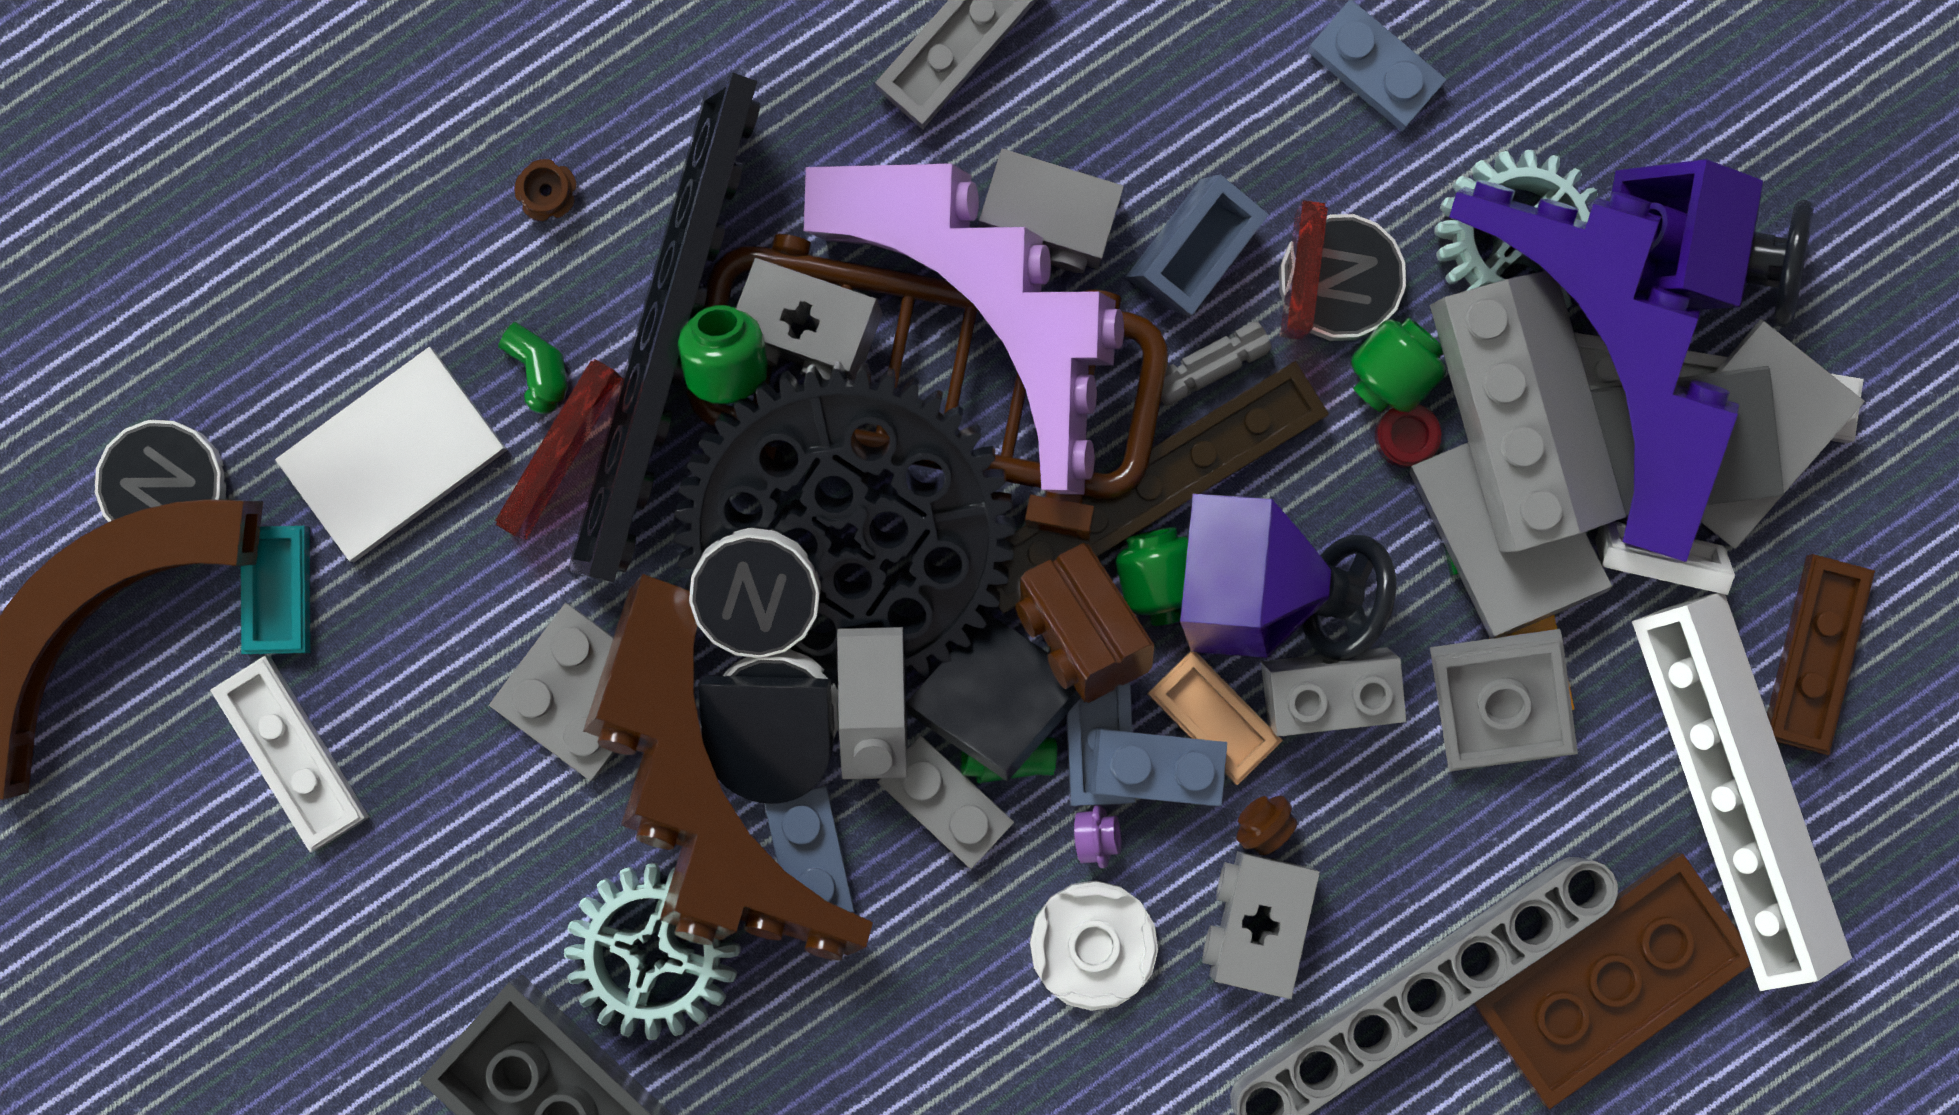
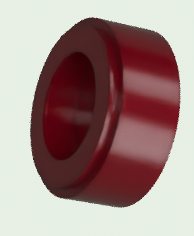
M1418 405L1411 412H1401L1395 408L1390 409L1381 417L1375 430V444L1378 452L1388 463L1400 468H1411V466L1432 458L1441 442V428L1437 418L1429 409L1422 405Z

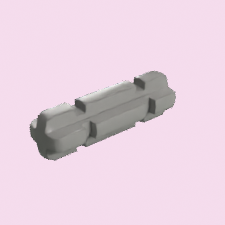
M1251 322L1233 333L1234 337L1229 340L1225 336L1183 358L1180 361V366L1176 367L1174 364L1168 366L1161 401L1164 405H1171L1188 396L1189 389L1194 388L1198 391L1241 368L1242 361L1247 360L1248 363H1251L1266 355L1272 347L1264 328L1258 322Z

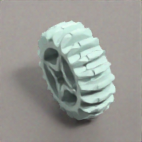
M1526 150L1521 155L1518 167L1508 151L1497 155L1494 165L1495 170L1490 164L1480 160L1472 167L1474 180L1460 176L1453 184L1456 193L1464 186L1474 189L1477 180L1496 183L1511 189L1530 191L1540 195L1543 199L1554 200L1579 209L1576 219L1584 222L1588 221L1590 215L1587 205L1598 196L1597 189L1588 188L1579 194L1573 187L1582 176L1581 170L1574 168L1563 178L1556 174L1560 167L1559 156H1550L1541 169L1537 168V157L1534 150ZM1447 197L1441 203L1440 210L1448 217L1455 197ZM1455 219L1439 222L1435 226L1434 233L1436 236L1453 240L1452 244H1447L1436 252L1438 261L1456 260L1458 266L1445 277L1450 285L1457 283L1464 277L1471 285L1466 290L1468 291L1506 279L1500 277V275L1506 268L1516 263L1525 264L1535 272H1538L1540 269L1546 271L1538 263L1516 249L1505 257L1504 253L1510 245L1492 234L1490 235L1493 240V250L1489 258L1484 262L1475 244L1474 227ZM1561 286L1566 307L1569 308L1572 305L1571 296Z
M657 863L646 865L644 884L639 883L636 872L632 867L624 868L620 871V881L623 888L621 892L609 879L601 880L597 884V888L606 903L603 905L596 899L590 897L583 898L579 903V907L592 918L591 923L583 920H573L568 925L570 933L585 938V944H575L564 949L565 958L571 960L584 959L585 967L579 968L568 975L569 983L579 984L589 979L593 989L586 992L579 999L580 1004L585 1008L601 998L607 1006L599 1013L597 1021L603 1026L607 1025L617 1012L624 1014L621 1034L627 1037L631 1036L635 1031L638 1020L644 1019L647 1039L656 1040L661 1031V1019L665 1018L674 1036L681 1035L685 1031L683 1011H686L697 1024H702L708 1018V1014L699 999L702 997L711 1004L720 1006L726 999V995L719 987L712 983L713 980L733 982L737 976L735 969L720 964V958L738 956L740 954L739 944L734 942L721 943L720 940L714 938L712 945H703L704 956L695 954V950L687 948L677 940L674 925L659 920L675 867L669 873L666 884L660 883V868ZM643 898L659 899L655 912L651 914L645 929L636 931L626 928L618 930L608 927L611 918L626 903ZM660 928L658 934L660 938L659 949L668 953V957H671V959L665 962L661 958L645 975L648 966L645 964L647 953L639 950L638 946L634 945V943L640 940L644 944ZM602 946L610 948L611 953L623 957L629 964L631 971L628 988H630L629 994L622 991L608 974L603 959ZM664 972L683 974L687 972L699 976L693 988L683 996L667 1002H647L650 991L655 986L659 974Z

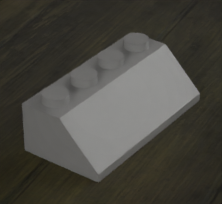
M1547 271L1446 296L1430 305L1499 551H1521L1577 535L1626 517L1560 284Z

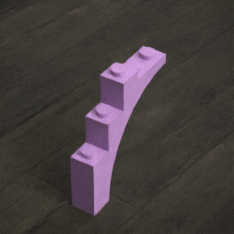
M953 164L806 167L804 231L825 241L873 245L909 256L938 272L969 299L1004 343L1026 389L1039 441L1041 489L1056 494L1084 495L1085 479L1092 478L1095 463L1093 443L1091 440H1086L1087 414H1093L1097 399L1096 381L1093 375H1088V365H1114V349L1121 348L1124 338L1123 315L1120 309H1115L1116 301L1101 292H1041V284L1048 283L1051 270L1050 253L1047 245H1043V237L1026 227L970 228V221H974L978 215V190L976 184L971 182V175Z

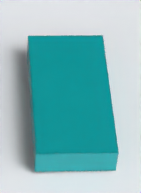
M304 525L261 526L256 565L241 566V654L311 653L310 527Z

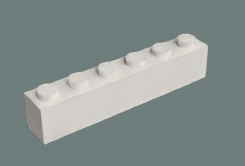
M1713 593L1669 606L1632 621L1759 990L1764 991L1819 981L1852 959L1725 594Z

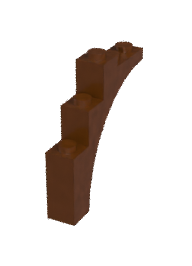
M642 574L628 592L583 732L599 737L597 743L601 747L615 753L634 755L636 750L644 752L621 826L636 830L637 840L656 848L671 850L674 849L675 844L682 846L659 920L676 925L675 935L703 945H712L714 938L722 940L735 933L739 921L742 920L745 921L744 930L750 934L770 940H781L784 934L805 941V950L825 959L842 960L843 954L848 956L866 948L873 922L827 902L785 872L750 835L724 795L703 744L693 694L694 640L697 624L689 603L690 591Z

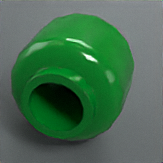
M715 305L698 312L682 328L678 340V349L683 375L688 389L699 399L714 404L735 403L739 399L744 400L756 393L757 386L766 381L768 362L763 333L758 321L748 313L727 305Z
M1410 317L1403 323L1395 320H1385L1351 358L1352 369L1360 378V381L1353 387L1354 391L1380 413L1388 405L1401 412L1413 411L1446 374L1445 364L1440 358L1443 355L1441 344Z
M1176 528L1158 529L1131 536L1126 539L1128 548L1121 551L1116 557V567L1123 598L1135 615H1150L1153 626L1179 622L1181 619L1189 538L1178 536Z

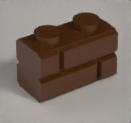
M1082 543L1060 554L1056 560H1048L1024 572L1023 576L1020 577V601L1015 606L1022 625L1032 638L1040 634L1043 636L1052 650L1048 654V662L1057 681L1064 689L1074 685L1084 703H1090L1113 691L1116 686H1123L1145 675L1152 668L1153 642L1089 544Z

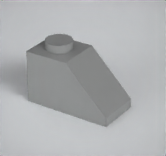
M903 627L838 629V712L842 779L907 778L908 725Z

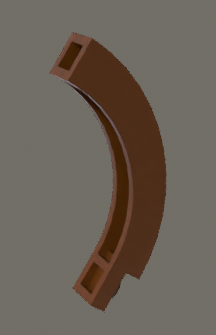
M209 499L174 502L142 509L112 520L81 536L55 554L26 581L0 615V800L29 793L35 730L45 687L58 658L84 622L104 603L124 589L147 577L169 569L200 563L232 566L256 565L263 501Z

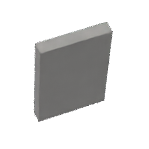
M1760 319L1716 372L1769 366L1785 493L1865 401L1769 324ZM1782 496L1706 505L1701 522L1736 549Z
M1469 442L1411 466L1409 473L1490 639L1506 636L1607 593L1611 589L1612 585L1585 532L1517 552L1499 551Z

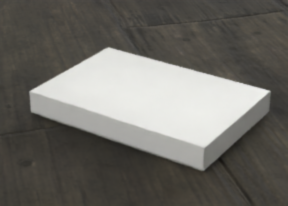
M428 347L275 460L350 562H356L505 453L507 448L435 350Z

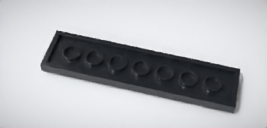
M731 73L705 90L567 570L569 572L614 582L617 571L626 572L632 560L636 535L628 532L635 508L643 510L651 494L654 473L646 471L653 446L661 447L669 431L672 411L665 409L664 406L670 385H679L684 376L678 349L680 332L687 322L704 308L707 287L700 285V280L706 260L713 262L716 259L723 242L725 225L717 223L724 198L731 200L740 182L743 165L735 161L741 137L748 139L751 136L758 119L760 102L752 100L757 84L756 80Z

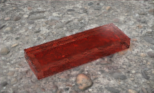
M596 359L590 361L495 521H497L496 525L523 540L528 538L623 379L615 370Z

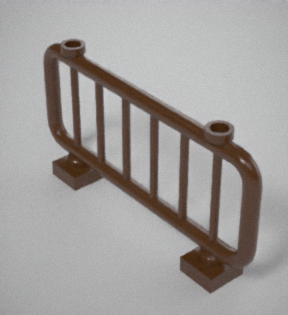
M787 234L774 235L772 248L742 246L726 253L714 265L707 282V296L703 309L715 305L728 306L735 279L740 274L751 270L755 258L852 291L853 289L903 297L888 367L895 371V388L898 387L915 300L964 308L944 413L959 405L976 315L979 310L947 280L809 255L810 241ZM1102 290L1084 291L1101 292L1115 300V309H1120L1122 298L1119 295ZM1121 311L1124 320V337L1135 340L1143 352V361L1128 440L1121 466L1109 474L1093 472L1091 479H1085L1084 495L1056 494L1048 491L1045 492V497L1030 494L1025 518L1028 528L1090 541L1094 506L1083 504L1084 496L1096 499L1116 498L1130 492L1143 479L1150 461L1168 366V346L1161 331L1148 319L1130 312ZM768 365L765 381L767 384L770 383L773 368L771 365ZM1088 365V375L1094 376L1096 365ZM1017 372L1001 455L995 454V460L985 470L1004 469L1006 482L1041 488L1040 462L1013 458L1026 389ZM687 387V397L693 412L706 424L716 427L715 421L721 412L738 419L734 406L714 404L699 399ZM754 393L753 402L758 405L757 396ZM879 425L876 427V432L860 429L854 431L857 440L868 447L882 446L890 439L887 432ZM768 442L764 446L767 455L775 462L784 463V457L776 447L769 446L770 442ZM919 460L912 464L942 470L936 462L931 460Z

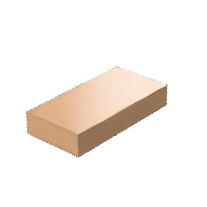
M1190 651L1147 693L1189 738L1227 742L1225 775L1235 785H1238L1283 741L1280 737L1276 736L1272 729L1197 652Z

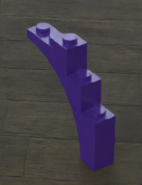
M1477 180L1474 189L1464 186L1456 193L1449 217L1497 236L1542 266L1578 302L1607 346L1625 390L1635 442L1634 493L1622 542L1687 562L1738 416L1739 404L1728 401L1730 394L1728 390L1710 383L1692 380L1689 388L1676 385L1700 314V310L1688 307L1691 298L1685 294L1652 286L1649 295L1637 292L1661 216L1648 213L1651 202L1620 192H1612L1610 201L1597 198L1593 203L1588 221L1584 222L1576 219L1579 209L1561 202L1541 198L1536 208L1512 201L1515 190L1496 183Z

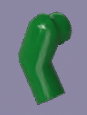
M513 322L503 334L498 348L526 366L528 389L525 391L524 399L527 406L536 413L549 414L555 411L558 402L564 400L568 390L564 357L557 348L517 322Z

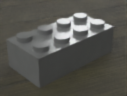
M523 974L510 981L419 1079L455 1115H673Z

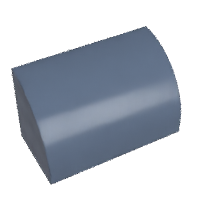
M1221 174L1202 178L1125 278L1171 310L1182 315L1192 316L1269 214Z

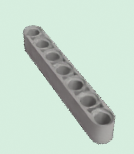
M1568 857L1558 861L1244 1073L1234 1083L1230 1093V1104L1234 1114L1247 1115L1246 1101L1248 1096L1259 1088H1270L1277 1092L1278 1105L1271 1115L1311 1114L1604 916L1614 906L1618 896V884L1614 874L1605 865L1585 858ZM1587 870L1594 880V892L1587 902L1576 905L1570 898L1568 885L1576 873ZM1535 906L1542 917L1541 929L1534 938L1521 940L1515 931L1516 917L1524 908ZM1483 942L1489 951L1487 968L1478 975L1467 976L1461 966L1462 954L1469 945ZM1431 979L1437 988V997L1434 1004L1424 1011H1412L1407 1002V994L1410 987L1418 980ZM1368 1015L1380 1016L1384 1024V1033L1381 1040L1370 1047L1356 1045L1354 1040L1356 1023ZM1315 1051L1328 1053L1331 1059L1329 1074L1317 1083L1303 1081L1300 1076L1302 1060L1308 1054Z

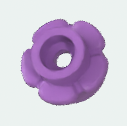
M1094 805L1093 811L1076 813L1074 836L1080 863L1097 862L1100 868H1106L1111 855L1120 854L1121 829L1118 817L1107 816L1106 810L1101 805Z

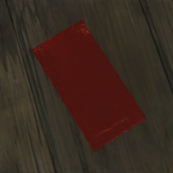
M1303 200L1295 212L1280 337L1302 340L1313 329L1328 207H1325L1326 203Z

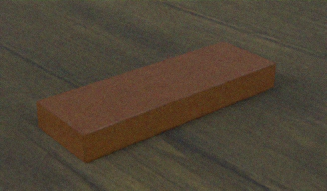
M1815 554L1806 556L1767 711L1777 743L1821 755L1830 754L1875 570Z

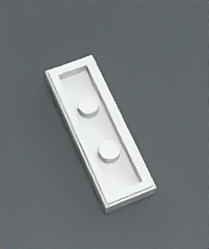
M263 656L210 690L309 852L317 851L369 818L366 810L271 656Z

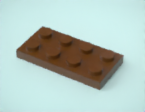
M1676 852L1618 893L1614 906L1604 916L1472 1005L1542 1104L1550 1110L1751 966L1739 931L1684 854Z

